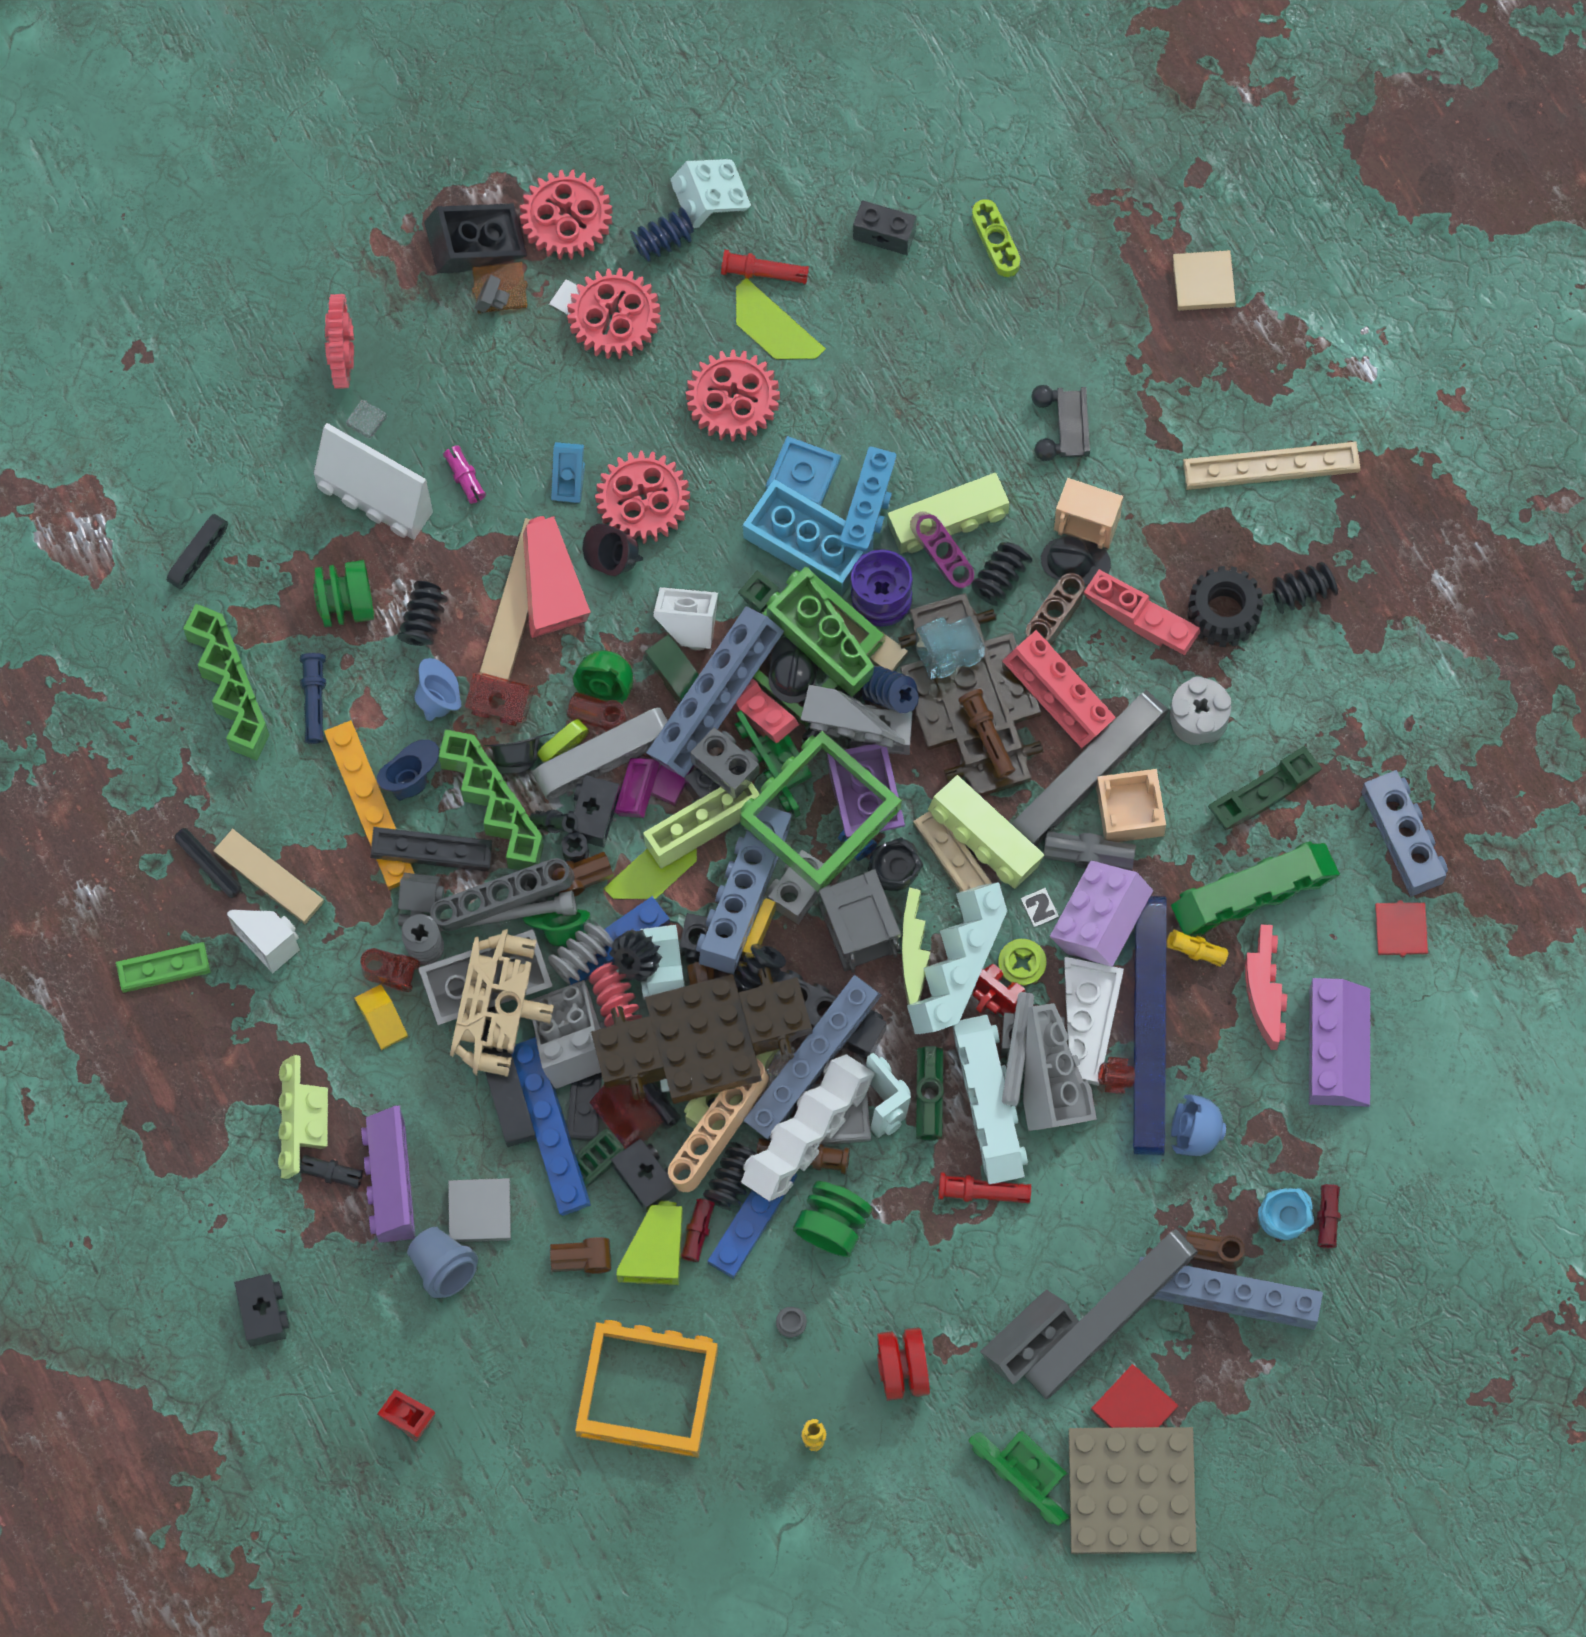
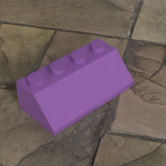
M1312 978L1309 988V1105L1370 1107V988L1344 979Z
M393 1106L366 1117L367 1127L361 1128L363 1146H369V1156L364 1157L366 1175H371L372 1186H367L368 1204H374L375 1214L369 1216L371 1234H376L379 1243L415 1239L405 1120L400 1106Z

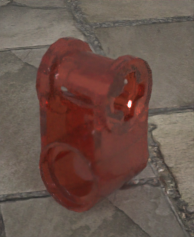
M371 948L362 954L360 960L363 976L367 980L402 992L412 991L413 986L411 982L415 969L420 967V961L417 959ZM372 960H378L382 963L381 968L378 970H370L366 966Z

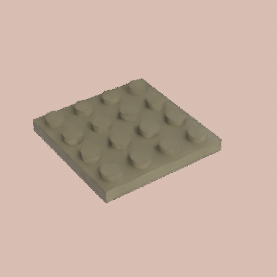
M1193 1427L1068 1429L1071 1554L1196 1553Z

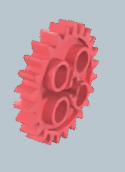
M560 170L558 178H554L551 173H548L549 181L545 182L543 179L538 178V188L530 185L531 195H523L525 204L520 205V211L523 214L520 216V222L524 225L522 226L523 234H529L528 242L530 244L537 242L536 249L538 252L546 247L548 257L554 251L557 252L558 259L560 260L564 253H568L570 260L573 259L574 252L576 251L584 257V248L587 247L592 252L595 251L593 242L602 244L603 237L601 234L609 235V227L607 225L612 224V216H610L612 214V205H608L610 203L609 195H603V185L596 187L595 178L586 182V173H582L579 178H575V172L571 170L569 177H565L563 171ZM561 194L570 195V197L567 199L558 198V196ZM585 209L593 211L589 215L580 214ZM544 214L552 215L548 220L540 219ZM566 230H572L575 232L570 236H565L562 234Z
M608 268L604 277L596 271V280L594 281L586 276V287L577 284V292L579 294H571V301L573 303L567 306L568 312L571 313L567 315L568 323L572 324L570 326L571 334L577 333L576 342L581 343L585 341L584 349L586 351L594 347L595 356H598L602 350L605 351L606 359L610 358L612 352H616L618 359H621L622 351L625 350L632 356V348L634 346L642 351V340L651 343L650 333L658 332L657 325L655 324L661 321L660 315L657 314L661 312L660 304L656 303L658 301L657 293L651 294L652 285L643 286L644 279L642 276L634 280L633 271H630L626 277L623 276L621 268L618 269L616 275H612L611 270ZM624 292L625 294L623 295L621 301H619L618 304V298L620 294ZM605 293L613 295L612 298L606 300L600 298ZM631 303L640 305L633 310L627 308V305ZM617 305H618L619 313H618V312H615ZM595 317L602 319V321L597 324H591L590 322H588L590 319ZM610 324V329L606 335L602 334L605 332V330ZM622 327L628 329L624 334L615 332L616 329Z
M330 294L329 310L325 315L326 341H329L325 343L327 364L330 365V370H332L334 388H349L350 372L354 368L355 346L353 342H350L354 340L352 318H350L345 295Z
M735 350L731 351L730 357H726L723 351H720V359L718 360L710 355L709 365L700 362L699 369L701 372L693 370L692 378L694 380L687 382L688 389H690V391L686 392V399L689 400L687 408L688 411H693L691 413L692 420L700 419V430L709 426V436L718 431L720 440L726 434H730L732 442H734L736 434H740L742 439L746 440V432L748 431L757 436V426L766 429L767 422L765 419L773 421L774 413L772 411L779 409L778 402H776V400L780 399V392L776 391L779 388L778 380H773L774 371L766 372V362L757 365V355L748 360L746 351L740 357H736ZM720 376H727L730 378L727 382L724 383L718 382L716 380ZM755 383L757 387L751 390L746 389L744 385ZM711 402L722 404L719 408H711L708 405ZM742 408L750 411L747 415L736 413V411Z
M640 451L636 459H634L631 453H628V461L624 462L618 457L617 467L611 464L607 465L610 475L601 473V481L603 483L596 485L597 491L600 494L595 495L596 503L600 504L597 506L598 514H604L602 516L603 524L611 522L609 526L619 528L624 533L630 534L634 539L637 536H641L643 543H646L647 536L650 535L655 542L658 541L657 533L660 532L668 537V527L675 530L678 529L676 519L680 521L685 520V514L682 511L689 510V503L686 500L690 499V491H686L688 481L682 480L684 477L683 471L675 472V462L666 465L665 455L658 461L655 460V452L652 451L649 458H645L643 451ZM652 476L658 477L660 479L655 484H650L645 481L647 478ZM624 484L632 487L627 492L618 490L619 486ZM644 494L647 499L642 500L639 495ZM659 502H664L668 504V506L662 510L656 509L654 507V505ZM631 510L640 512L635 518L626 516L627 512Z

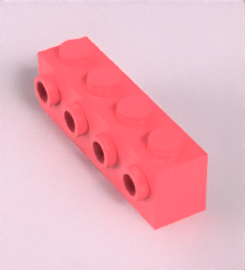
M1037 630L1002 660L1081 749L1116 718Z

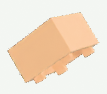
M1067 478L1056 507L1054 531H1057L1058 535L1061 536L1063 534L1072 535L1081 540L1098 544L1100 549L1103 547L1109 549L1121 517L1123 496Z
M1157 769L1099 776L1097 778L1096 791L1105 840L1124 842L1164 836L1166 821Z

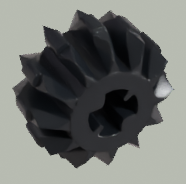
M631 929L614 940L612 943L613 948L609 954L614 958L611 965L619 968V975L626 974L628 981L636 979L640 982L657 971L659 968L658 963H660L663 957L657 952L660 946L654 945L652 942L653 936L646 937L643 930L635 931Z

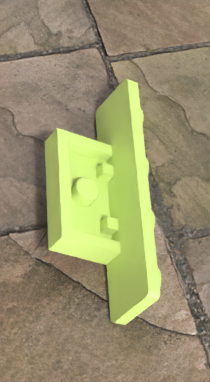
M293 1055L284 1060L279 1070V1078L282 1081V1093L279 1098L282 1122L279 1126L281 1153L278 1165L281 1169V1178L284 1179L299 1173L300 1147L317 1149L327 1147L328 1088L300 1084L299 1055Z

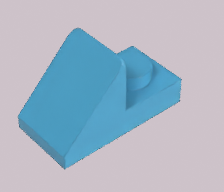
M555 442L551 500L581 502L585 463H583L584 445Z

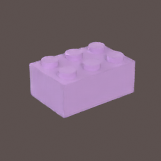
M1090 861L1050 937L1068 955L1113 967L1153 889L1137 872Z

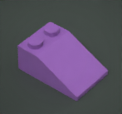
M870 744L845 750L898 797L887 747ZM827 753V765L845 836L848 839L883 801ZM902 810L881 831L905 827Z

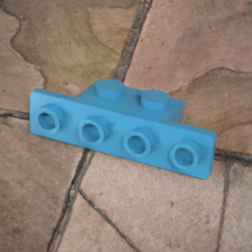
M875 447L868 448L840 538L841 545L861 551H868L874 533H881L885 517L880 516L882 509L888 510L892 493L887 492L896 460V453Z

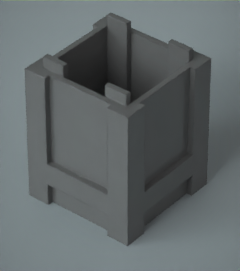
M875 869L838 884L819 889V895L822 903L819 904V909L844 972L851 970L854 973L856 966L893 954L894 958L897 957V952H900L898 938H901V933Z

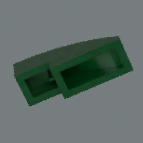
M668 634L645 650V657L663 680L664 686L680 704L699 674Z

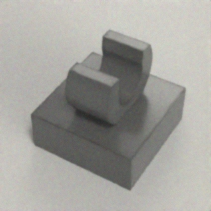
M492 275L488 277L483 283L474 309L483 313L491 305L497 309H503V306L507 304L510 294L503 290H498L501 279Z

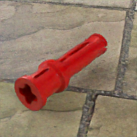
M725 249L721 275L733 273L744 275L746 279L753 278L754 275L807 284L809 266L756 259V256L752 253H749L747 256L730 253L729 250Z
M940 1172L938 1200L950 1197L961 1198L964 1202H969L974 1198L1030 1204L1032 1185L1009 1182L988 1184V1181L976 1180L971 1175L966 1174L965 1177L946 1176L945 1172Z

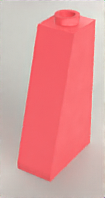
M540 516L530 520L523 532L529 628L531 637L535 638L585 622L591 612L555 518L545 519L544 516Z

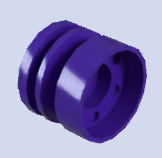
M884 549L874 550L861 556L853 566L851 573L852 607L874 626L893 625L901 621L910 611L913 578L911 567L905 558L893 551Z

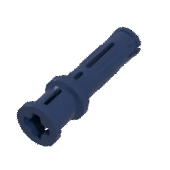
M305 653L299 657L300 662L303 664V678L300 680V686L304 690L305 742L308 744H319L324 742L322 694L326 686V679L323 678V663L326 662V656L321 653Z

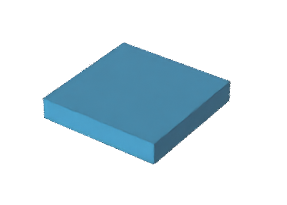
M787 436L766 484V490L775 479L822 506L841 461V455Z

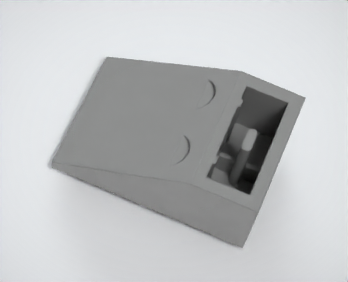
M813 685L808 686L801 720L811 724L810 729L819 732L823 731L826 735L834 738H839L842 735L849 737V740L866 743V740L875 742L876 745L893 748V743L905 744L903 738L859 700L835 689Z
M583 980L529 1000L554 1005L550 1024L532 1020L542 1069L553 1087L557 1089L600 1073L601 1069L591 1031L601 1028L586 982Z

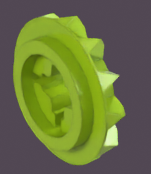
M1016 939L1006 944L1001 950L998 967L1004 974L1003 978H1006L1011 983L1017 982L1026 987L1033 982H1038L1039 978L1045 973L1046 956L1043 949L1034 941ZM1016 956L1022 960L1030 957L1027 964L1029 971L1023 967L1014 969L1017 965Z

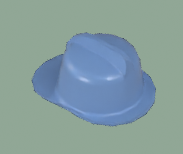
M432 658L423 659L418 669L419 684L415 692V701L424 711L426 720L431 721L435 717H444L450 711L459 710L461 708L457 678L452 670L439 660Z

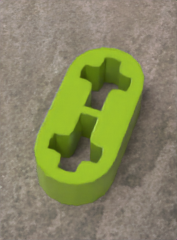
M576 719L546 742L538 751L537 756L545 763L575 748L586 738L589 730L579 719Z

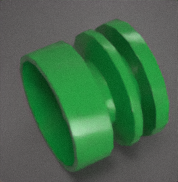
M365 560L345 563L344 576L342 577L338 576L334 565H329L330 579H325L323 567L315 568L313 590L317 612L322 618L325 628L332 627L331 613H336L339 625H344L345 611L349 610L355 623L374 620L373 603Z
M816 1181L812 1187L814 1194L809 1195L807 1198V1203L816 1211L801 1210L793 1231L803 1240L819 1249L837 1256L851 1257L859 1240V1236L851 1228L863 1229L866 1225V1221L863 1218L870 1217L872 1207L868 1202L846 1188L828 1182Z

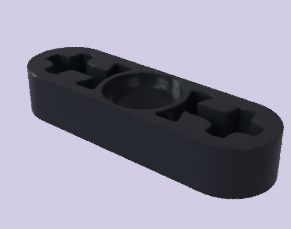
M216 514L211 515L170 569L167 582L178 589H183L226 532L228 527L226 520Z

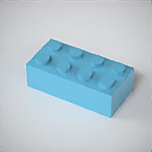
M775 479L743 524L744 539L799 571L805 566L809 567L811 572L841 596L851 584V573L854 564L861 556L873 551V536L868 551H861L841 545L840 538L846 521Z

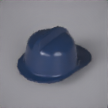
M429 739L411 743L380 769L377 775L378 785L386 791H392L395 798L399 801L420 794L427 785V773L438 761L439 747Z

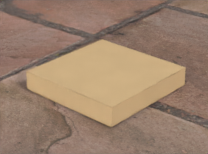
M1230 250L1173 254L1178 311L1235 307L1236 301Z

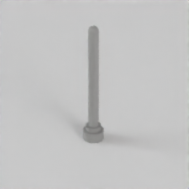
M573 891L562 892L559 896L554 897V900L522 905L464 927L552 912L563 914V916L576 915L575 897ZM450 918L440 919V921L445 922Z

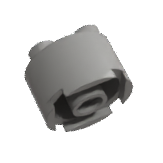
M1196 676L1183 683L1176 690L1171 704L1170 721L1174 733L1182 741L1191 745L1217 741L1224 734L1228 726L1231 713V698L1219 683L1210 679ZM1196 710H1197V711L1203 710V711L1200 712V714H1198V713L1195 712Z

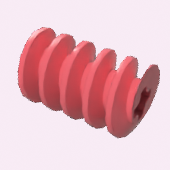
M613 962L602 965L589 976V982L594 985L593 993L598 996L596 1002L601 1006L600 1013L605 1017L604 1024L606 1027L614 1024L610 1012L612 1008L615 1007L619 1017L617 1006L623 1007L626 1021L642 1018V1015L632 1014L639 1009L638 1004L628 1003L635 998L634 993L625 994V991L631 988V983H621V980L626 978V974L619 975V972H617L619 968L611 965Z

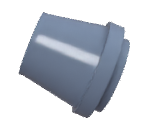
M431 1227L421 1232L411 1242L407 1251L408 1256L423 1280L424 1289L433 1298H445L456 1294L471 1281L477 1269L478 1257L470 1247L462 1246L438 1227Z

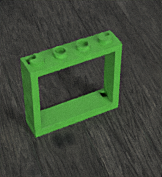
M805 566L800 572L796 570L788 578L786 584L789 586L807 567ZM813 573L814 579L820 588H823L828 596V600L868 635L860 643V646L870 659L885 642L884 634ZM778 591L774 593L766 605L769 606L781 593ZM767 609L762 613L767 616ZM758 669L753 679L758 682L759 686L807 728L809 723L801 720L804 706L801 707L798 703H787L779 700L771 691L769 678ZM830 677L821 686L838 691L842 689Z
M823 731L816 737L810 736L801 747L803 751L796 758L791 756L781 767L782 772L775 779L773 777L769 778L761 787L762 793L755 800L750 798L740 809L742 812L740 814V823L818 893L819 889L827 887L901 810L902 802L901 799ZM823 748L880 798L883 803L816 870L756 816Z

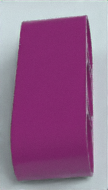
M926 511L916 513L910 521V528L947 582L958 588L969 586L974 579V570L941 521ZM930 518L932 522L931 529L927 533H921V522L924 519ZM942 542H946L948 544V552L944 556L938 557L936 554L937 546ZM958 566H963L965 570L964 576L959 580H954L952 576L953 570Z

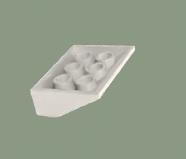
M326 423L323 428L314 470L318 489L326 495L331 496L334 494L340 497L341 501L351 509H361L366 512V516L378 524L383 522L389 525L390 529L398 536L403 538L408 536L415 540L433 513L426 479Z

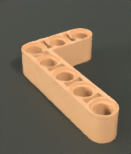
M757 1059L762 1081L720 1092L670 1163L668 1175L679 1191L690 1192L700 1184L767 1088L769 1075L760 1060ZM733 1096H743L739 1104H729ZM716 1121H726L722 1129H712V1126ZM708 1145V1149L704 1154L695 1155V1150L698 1146ZM682 1170H691L690 1176L687 1179H677L678 1174Z

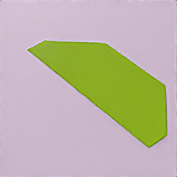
M745 278L736 286V324L773 358L816 359L826 350L748 279Z
M697 848L662 869L649 850L646 849L603 889L613 899H648L651 896L656 899L697 861Z

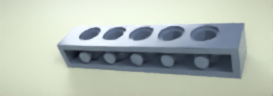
M746 606L646 753L665 768L685 778L694 765L691 763L690 752L713 727L719 728L784 630L767 616Z
M765 806L756 817L784 842L786 841L790 830L792 814ZM745 827L744 830L747 831L745 837H739L734 854H737L735 862L730 861L726 869L725 878H728L725 886L720 885L715 899L718 906L716 910L711 909L706 921V926L709 927L706 935L701 933L696 947V951L700 952L699 964L730 974L735 972L779 859L777 855ZM748 862H755V863H757V864H756V865H751V864H748ZM738 886H745L747 889H740ZM735 910L739 913H730L728 911ZM724 934V935H727V936H729V937H728V938H722V937H719L718 935Z
M854 975L813 1028V1034L807 1036L794 1053V1057L787 1062L743 1121L766 1139L772 1140L770 1134L773 1128L778 1123L787 1121L797 1108V1101L803 1092L809 1091L823 1074L826 1064L836 1057L882 995Z
M1184 1266L1153 1299L1315 1330L1323 1292Z

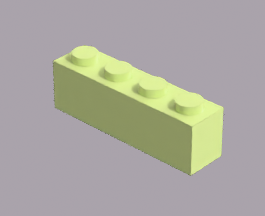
M993 473L889 512L888 526L900 554L907 551L915 553L923 549L910 528V521L916 513L926 511L933 514L941 521L950 536L961 531L963 533L971 532L979 524L987 521L994 523L1002 520L1006 514H1009V501L997 473ZM930 518L924 519L921 522V533H927L931 529L932 522Z
M958 775L933 797L928 808L933 818L951 830L954 837L960 843L966 844L975 852L979 861L988 864L997 873L1002 882L1009 884L1015 889L1038 868L1044 854Z
M752 783L737 799H734L720 787L643 832L645 846L662 869L740 822V814L742 813L740 809L750 798L755 800L760 794Z

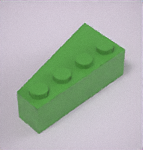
M808 567L767 607V617L784 630V636L853 697L873 677L874 665L854 635L850 633L844 624L843 618L839 612H836L828 600L827 594L823 588H820Z

